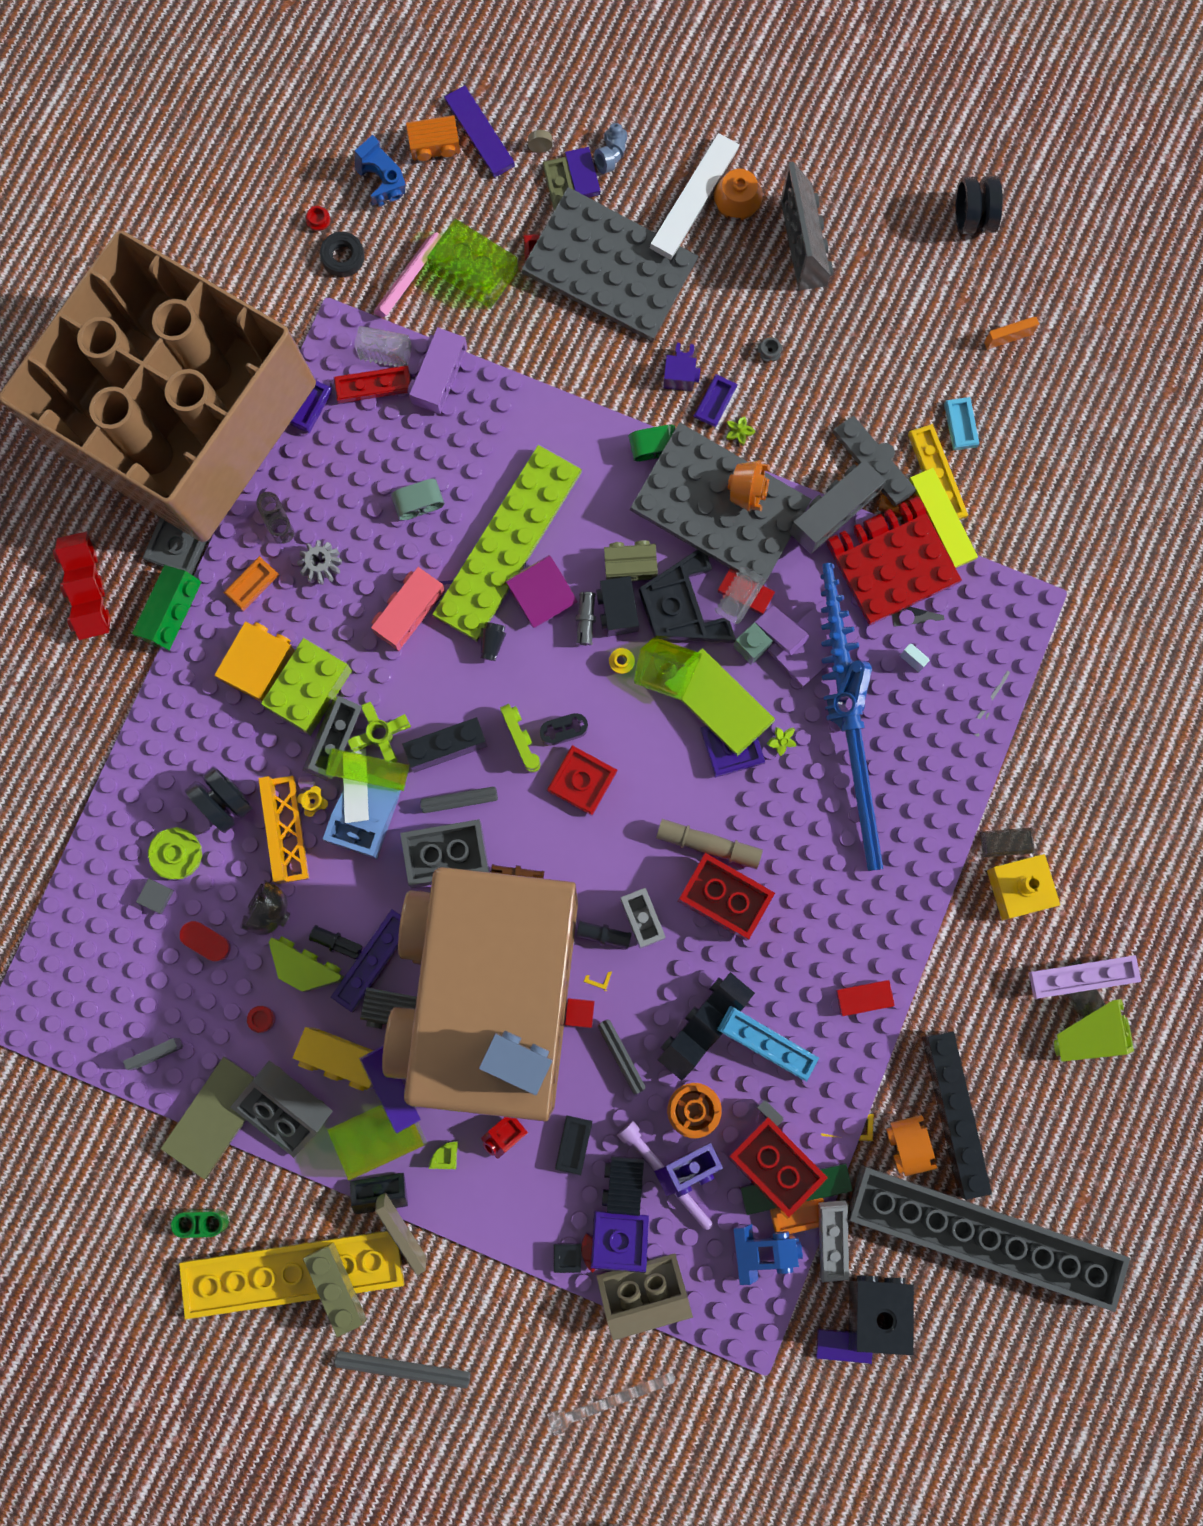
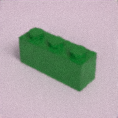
M164 565L132 635L148 644L170 651L202 581L187 571Z

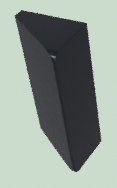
M404 1173L350 1181L351 1208L354 1214L375 1212L377 1197L384 1193L387 1194L395 1208L408 1206Z

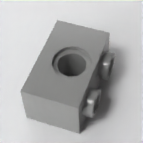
M646 888L620 898L640 949L666 938Z

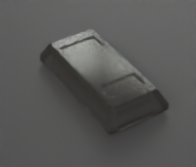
M1032 827L980 832L983 858L1035 853Z

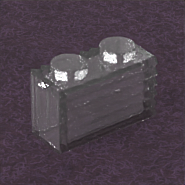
M363 326L358 327L354 347L360 361L364 359L365 362L369 360L370 363L373 361L374 363L378 362L379 364L383 363L384 365L388 364L394 367L408 365L412 349L409 335Z
M748 567L739 568L740 572L736 573L737 577H734L731 586H728L729 590L726 591V595H723V599L720 600L721 603L717 604L718 608H715L717 614L734 624L742 621L767 580Z

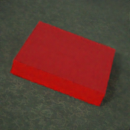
M572 745L548 786L547 792L593 816L618 770Z

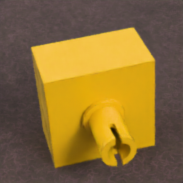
M1045 854L987 870L1002 921L1060 905Z

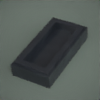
M566 1115L555 1170L577 1175L582 1174L592 1120Z

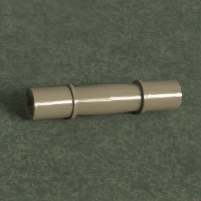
M665 819L661 820L656 839L681 846V848L686 846L702 853L728 859L729 863L734 862L756 870L763 849L740 843L738 840L733 842L711 833L690 829L689 825L685 826Z

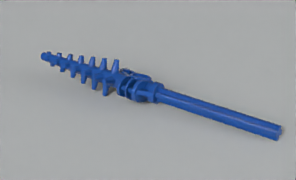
M824 563L822 564L823 574L820 577L824 580L825 590L821 591V596H826L827 606L821 608V612L828 613L827 620L829 622L821 625V629L830 630V639L821 642L822 647L832 646V655L822 658V663H834V666L832 667V672L822 675V680H836L837 694L823 697L824 701H827L825 710H828L829 713L826 718L827 721L836 723L842 732H846L868 871L883 869L861 731V729L865 728L864 721H861V715H863L862 712L865 708L872 666L869 662L860 660L853 662L850 658L849 651L859 648V643H847L846 634L854 632V627H844L843 618L849 616V611H841L840 601L844 600V595H838L836 585L839 584V580L834 577V564ZM849 698L852 700V708L850 710L846 707V702Z

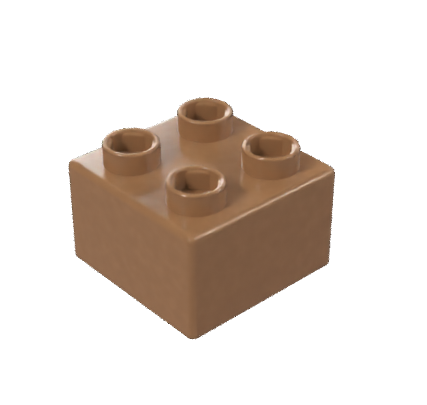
M118 231L113 235L0 392V402L49 449L196 540L206 542L211 538L316 385V380L286 326L130 234Z
M439 867L433 872L430 892L410 890L406 893L400 919L398 954L401 959L412 960L414 964L421 965L415 1009L394 1007L391 1010L384 1039L382 1069L385 1077L406 1080L404 1100L408 1105L544 1122L549 1120L555 1108L578 909L577 890L574 882ZM506 1030L521 1037L522 1039L519 1043L521 1045L531 1048L532 1044H536L550 1051L547 1057L553 1059L537 1095H533L479 1069L496 1033L502 1035Z

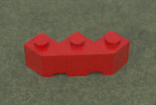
M85 531L57 538L55 549H53V556L56 563H61L64 570L60 589L63 597H68L71 604L70 617H67L70 631H75L78 640L109 633L111 622L109 610L105 609L103 605V597L106 596L102 578L96 570V563H98L97 554L88 532Z

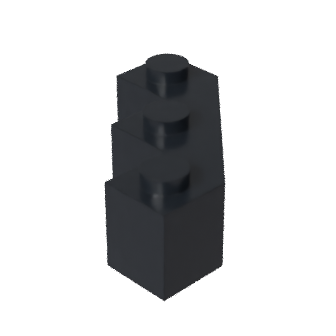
M731 972L723 980L720 977L717 978L709 988L712 991L711 995L699 1009L696 1006L692 1008L685 1017L688 1021L675 1038L670 1035L660 1047L664 1052L657 1060L681 1081L696 1067L708 1049L723 1034L717 1029L729 1007H734L741 1012L755 994Z

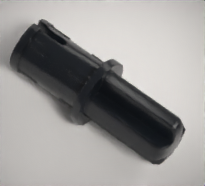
M315 925L309 935V941L330 948L329 951L332 953L336 951L353 959H357L361 954L362 945L342 937L339 932L335 934Z

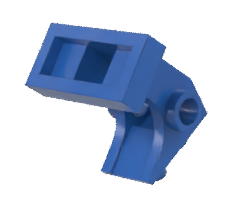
M372 134L355 150V170L361 177L367 172H372L382 180L380 187L370 195V204L372 206L378 204L381 207L386 200L392 202L400 199L405 194L406 184L401 169L380 148V142Z
M742 1224L733 1228L740 1285H751L758 1281L757 1270L776 1269L777 1274H787L794 1272V1267H799L798 1259H803L801 1242H799L798 1237L795 1238L793 1234H789V1231L772 1233L773 1238L756 1239L753 1236L752 1224ZM773 1246L774 1261H760L758 1247Z

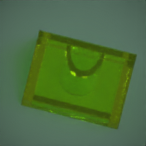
M652 638L640 649L634 684L682 700L702 654L662 639Z

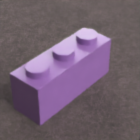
M437 327L435 334L430 335L426 346L428 351L425 358L421 357L417 367L419 373L416 380H411L408 394L413 405L440 414L466 353L467 342L466 337Z

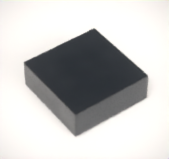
M554 1243V1273H581V1243Z

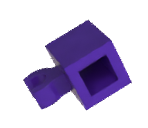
M677 343L675 348L676 356H666L663 388L693 391L694 383H699L701 369L696 367L697 358H692L694 355V344H690L689 351L683 353L680 350L681 343Z

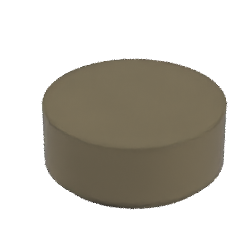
M535 130L528 136V147L533 152L544 153L553 146L552 135L548 131Z

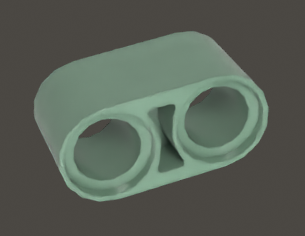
M436 479L424 480L400 488L391 494L399 520H409L442 508L445 504Z

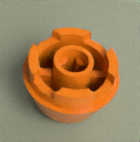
M746 169L729 171L719 180L714 190L716 206L720 213L727 218L730 216L744 220L751 217L758 210L763 199V192L754 174Z
M760 460L737 464L734 474H730L728 481L730 501L749 512L752 510L762 511V506L759 503L760 500H766L769 479L765 477V471L770 470V465L763 464Z
M688 1083L680 1086L671 1095L667 1106L670 1124L679 1134L688 1138H701L710 1134L719 1124L722 1114L721 1103L717 1094L710 1087L701 1083Z

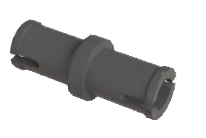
M579 592V614L576 615V621L578 622L576 644L584 646L588 644L590 646L593 645V623L596 622V616H594L596 594L593 592H585V594L584 592Z

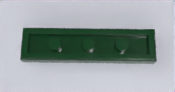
M842 1163L820 1168L828 1178L806 1201L853 1191L847 1164ZM754 1184L740 1187L746 1215L776 1208Z

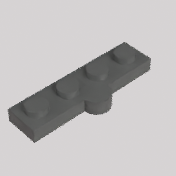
M854 415L833 430L834 436L858 464L865 460L886 479L881 492L894 507L915 494L916 488L893 462L895 455L893 446L888 443L878 445Z

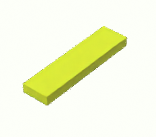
M934 468L910 477L909 481L916 488L915 494L925 506L926 514L955 568L976 560L978 555Z

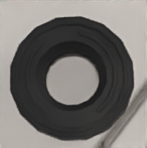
M344 231L335 232L322 242L320 259L324 268L332 275L349 277L357 273L362 267L365 259L364 248L360 240L353 234ZM338 247H348L352 252L351 258L346 262H337L333 258L334 251Z

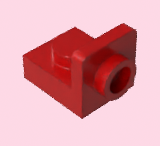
M504 1117L485 1133L481 1140L484 1142L485 1150L490 1155L499 1159L528 1132L517 1118Z

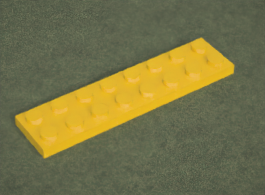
M381 1231L183 1261L179 1263L185 1319L320 1299L303 1259L307 1255L332 1243L337 1248L356 1293L401 1287L405 1285L401 1252L389 1232Z

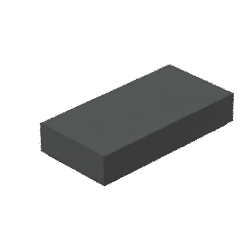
M172 1038L124 1060L123 1063L126 1070H136L182 1049L183 1044L180 1038Z

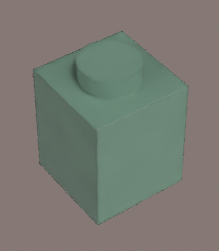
M753 623L736 639L733 647L752 665L768 650L773 641L756 623Z

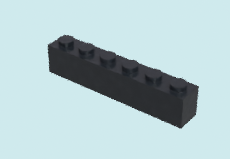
M946 1031L922 1036L958 1196L968 1200L992 1195L954 1031Z

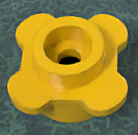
M318 786L311 787L310 790L299 794L297 797L298 803L305 809L304 814L308 817H312L318 810H324L328 807V801L322 797L321 789ZM311 799L315 800L314 804L310 803Z

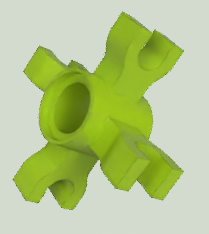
M371 702L361 705L369 724L366 728V733L348 740L351 750L355 753L373 744L380 747L388 765L397 762L398 760L390 742L392 741L393 734L411 727L406 715L404 714L386 723L383 720H379ZM377 728L386 729V734L382 739L373 738V733Z

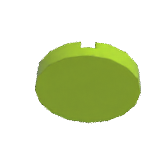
M178 827L163 830L150 843L148 849L149 862L153 871L163 878L170 880L184 879L192 875L199 867L202 859V846L197 837L188 830Z

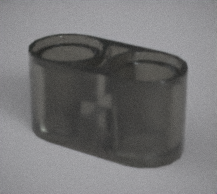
M272 492L262 493L257 498L256 504L269 533L278 543L285 544L290 542L295 532L284 506L276 494ZM269 503H276L273 510L265 511V507ZM279 525H286L284 532L275 533Z

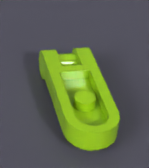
M510 704L499 707L525 768L530 773L539 771L541 766L539 757L531 753L528 745L532 744L527 730L521 731L518 724L522 719L517 707L511 708Z

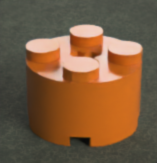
M922 1115L891 1122V1127L886 1128L890 1145H896L898 1154L893 1155L898 1173L904 1172L905 1177L937 1169L935 1162L930 1163V1160L935 1159L927 1128L919 1124V1122L924 1121Z

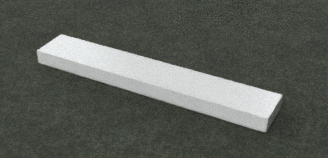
M719 133L717 134L651 242L650 249L670 260L673 258L738 151L739 144Z

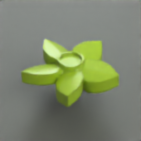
M746 417L740 418L738 424L733 421H727V425L732 431L728 433L726 440H733L737 437L738 442L744 446L746 436H751L755 433V430L747 425Z
M776 727V737L770 738L767 745L775 748L778 755L782 756L787 747L797 746L795 741L791 739L795 729L789 728L783 732L782 729Z

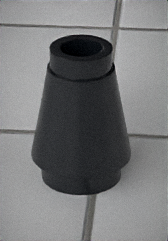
M485 622L484 628H481L480 658L496 661V657L507 634L504 632L505 626Z

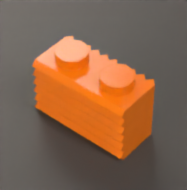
M455 115L406 122L412 160L427 161L431 157L435 158L441 155L443 157H452L456 153H460Z

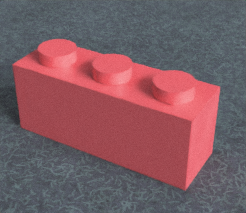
M419 567L414 572L410 571L403 580L404 585L400 591H395L390 596L387 602L389 605L383 612H378L372 620L373 625L371 629L374 634L397 651H400L445 592L442 583Z

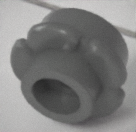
M766 338L759 344L758 352L761 359L768 362L770 360L776 361L781 357L782 345L776 338Z

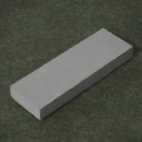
M846 1201L818 1203L820 1278L822 1282L849 1280L848 1205Z

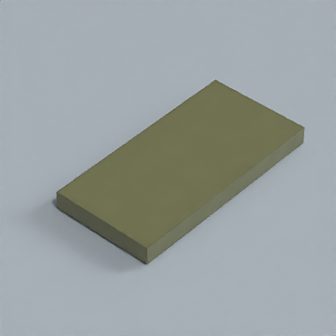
M223 1057L171 1132L161 1150L204 1180L207 1179L246 1122V1119L230 1107L254 1079V1076L227 1057Z

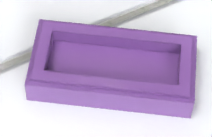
M774 605L755 621L766 635L789 655L796 652L810 639L808 633Z

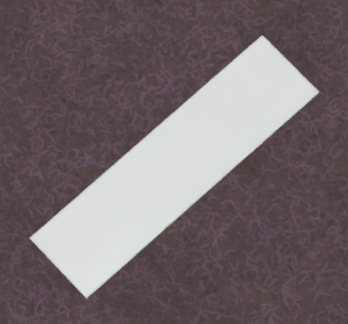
M366 748L355 753L353 750L344 751L345 823L369 820Z

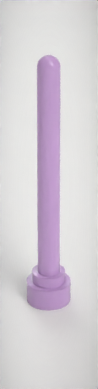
M634 1121L627 1124L617 1134L624 1144L633 1145L654 1171L664 1166L640 1138L642 1136L639 1133L640 1128ZM688 1193L677 1197L703 1229L709 1230L712 1228V1221Z

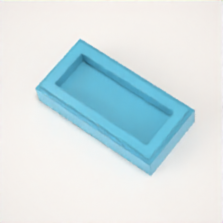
M971 398L946 400L944 406L953 451L978 447L979 439Z

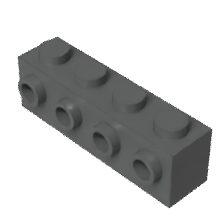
M865 460L858 466L852 465L845 472V477L840 482L835 480L827 488V493L823 497L820 495L815 497L809 504L810 508L807 511L803 512L801 510L791 520L793 525L789 533L810 554L882 491L886 479Z

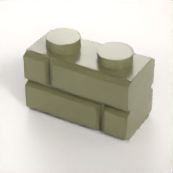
M642 540L630 546H624L622 542L610 543L609 547H604L606 580L631 576L632 581L652 580L658 576L656 544H650L649 541Z

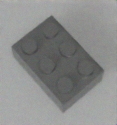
M480 819L400 833L408 885L411 888L431 885L433 872L439 867L490 872Z

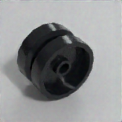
M984 176L980 182H978L976 177L960 178L955 199V219L959 234H973L977 228H979L981 233L997 232L1000 227L1003 209L1000 178L998 176Z
M212 766L203 774L204 781L211 790L209 791L203 784L195 781L185 789V793L221 832L226 833L235 825L234 818L228 812V808L239 817H244L253 808L232 780L227 776L225 777L215 766Z

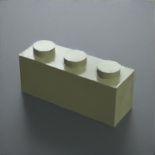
M329 1244L307 1255L303 1260L336 1337L362 1326L367 1318L335 1244Z

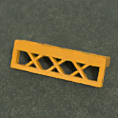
M267 776L258 778L273 882L283 884L309 879L295 777L287 776L272 779ZM289 783L290 793L283 801L276 796L275 785ZM277 800H278L280 803H282L279 808H278V805H277ZM290 800L292 801V807L288 805ZM285 806L292 810L294 818L288 827L281 823L279 819V814ZM294 825L296 828V833L293 830H291ZM281 826L285 828L283 833H281ZM289 832L297 837L298 842L292 852L283 847V840ZM298 850H299V856H300V858H298L297 856H295V854L297 853ZM284 851L289 854L286 860ZM292 858L301 863L302 874L288 876L286 866Z

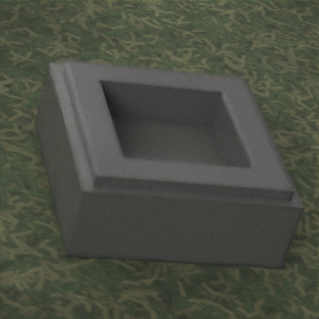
M148 878L136 902L162 914L174 890Z
M760 1100L755 1107L766 1118L769 1117L777 1126L784 1120V1117L766 1100Z

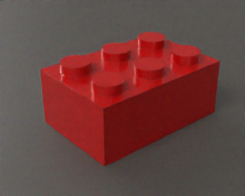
M705 853L677 902L741 939L748 941L775 892Z
M769 1117L729 1156L731 1162L787 1219L828 1178Z

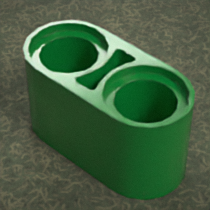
M663 425L630 433L628 437L633 460L640 462L659 458L673 435L675 426Z
M220 1209L187 1210L173 1218L171 1229L174 1235L180 1238L214 1237L226 1230L229 1218L226 1212ZM210 1216H215L219 1220V1228L217 1230L210 1228L208 1224ZM183 1217H188L191 1220L192 1228L190 1231L183 1229L181 1225Z

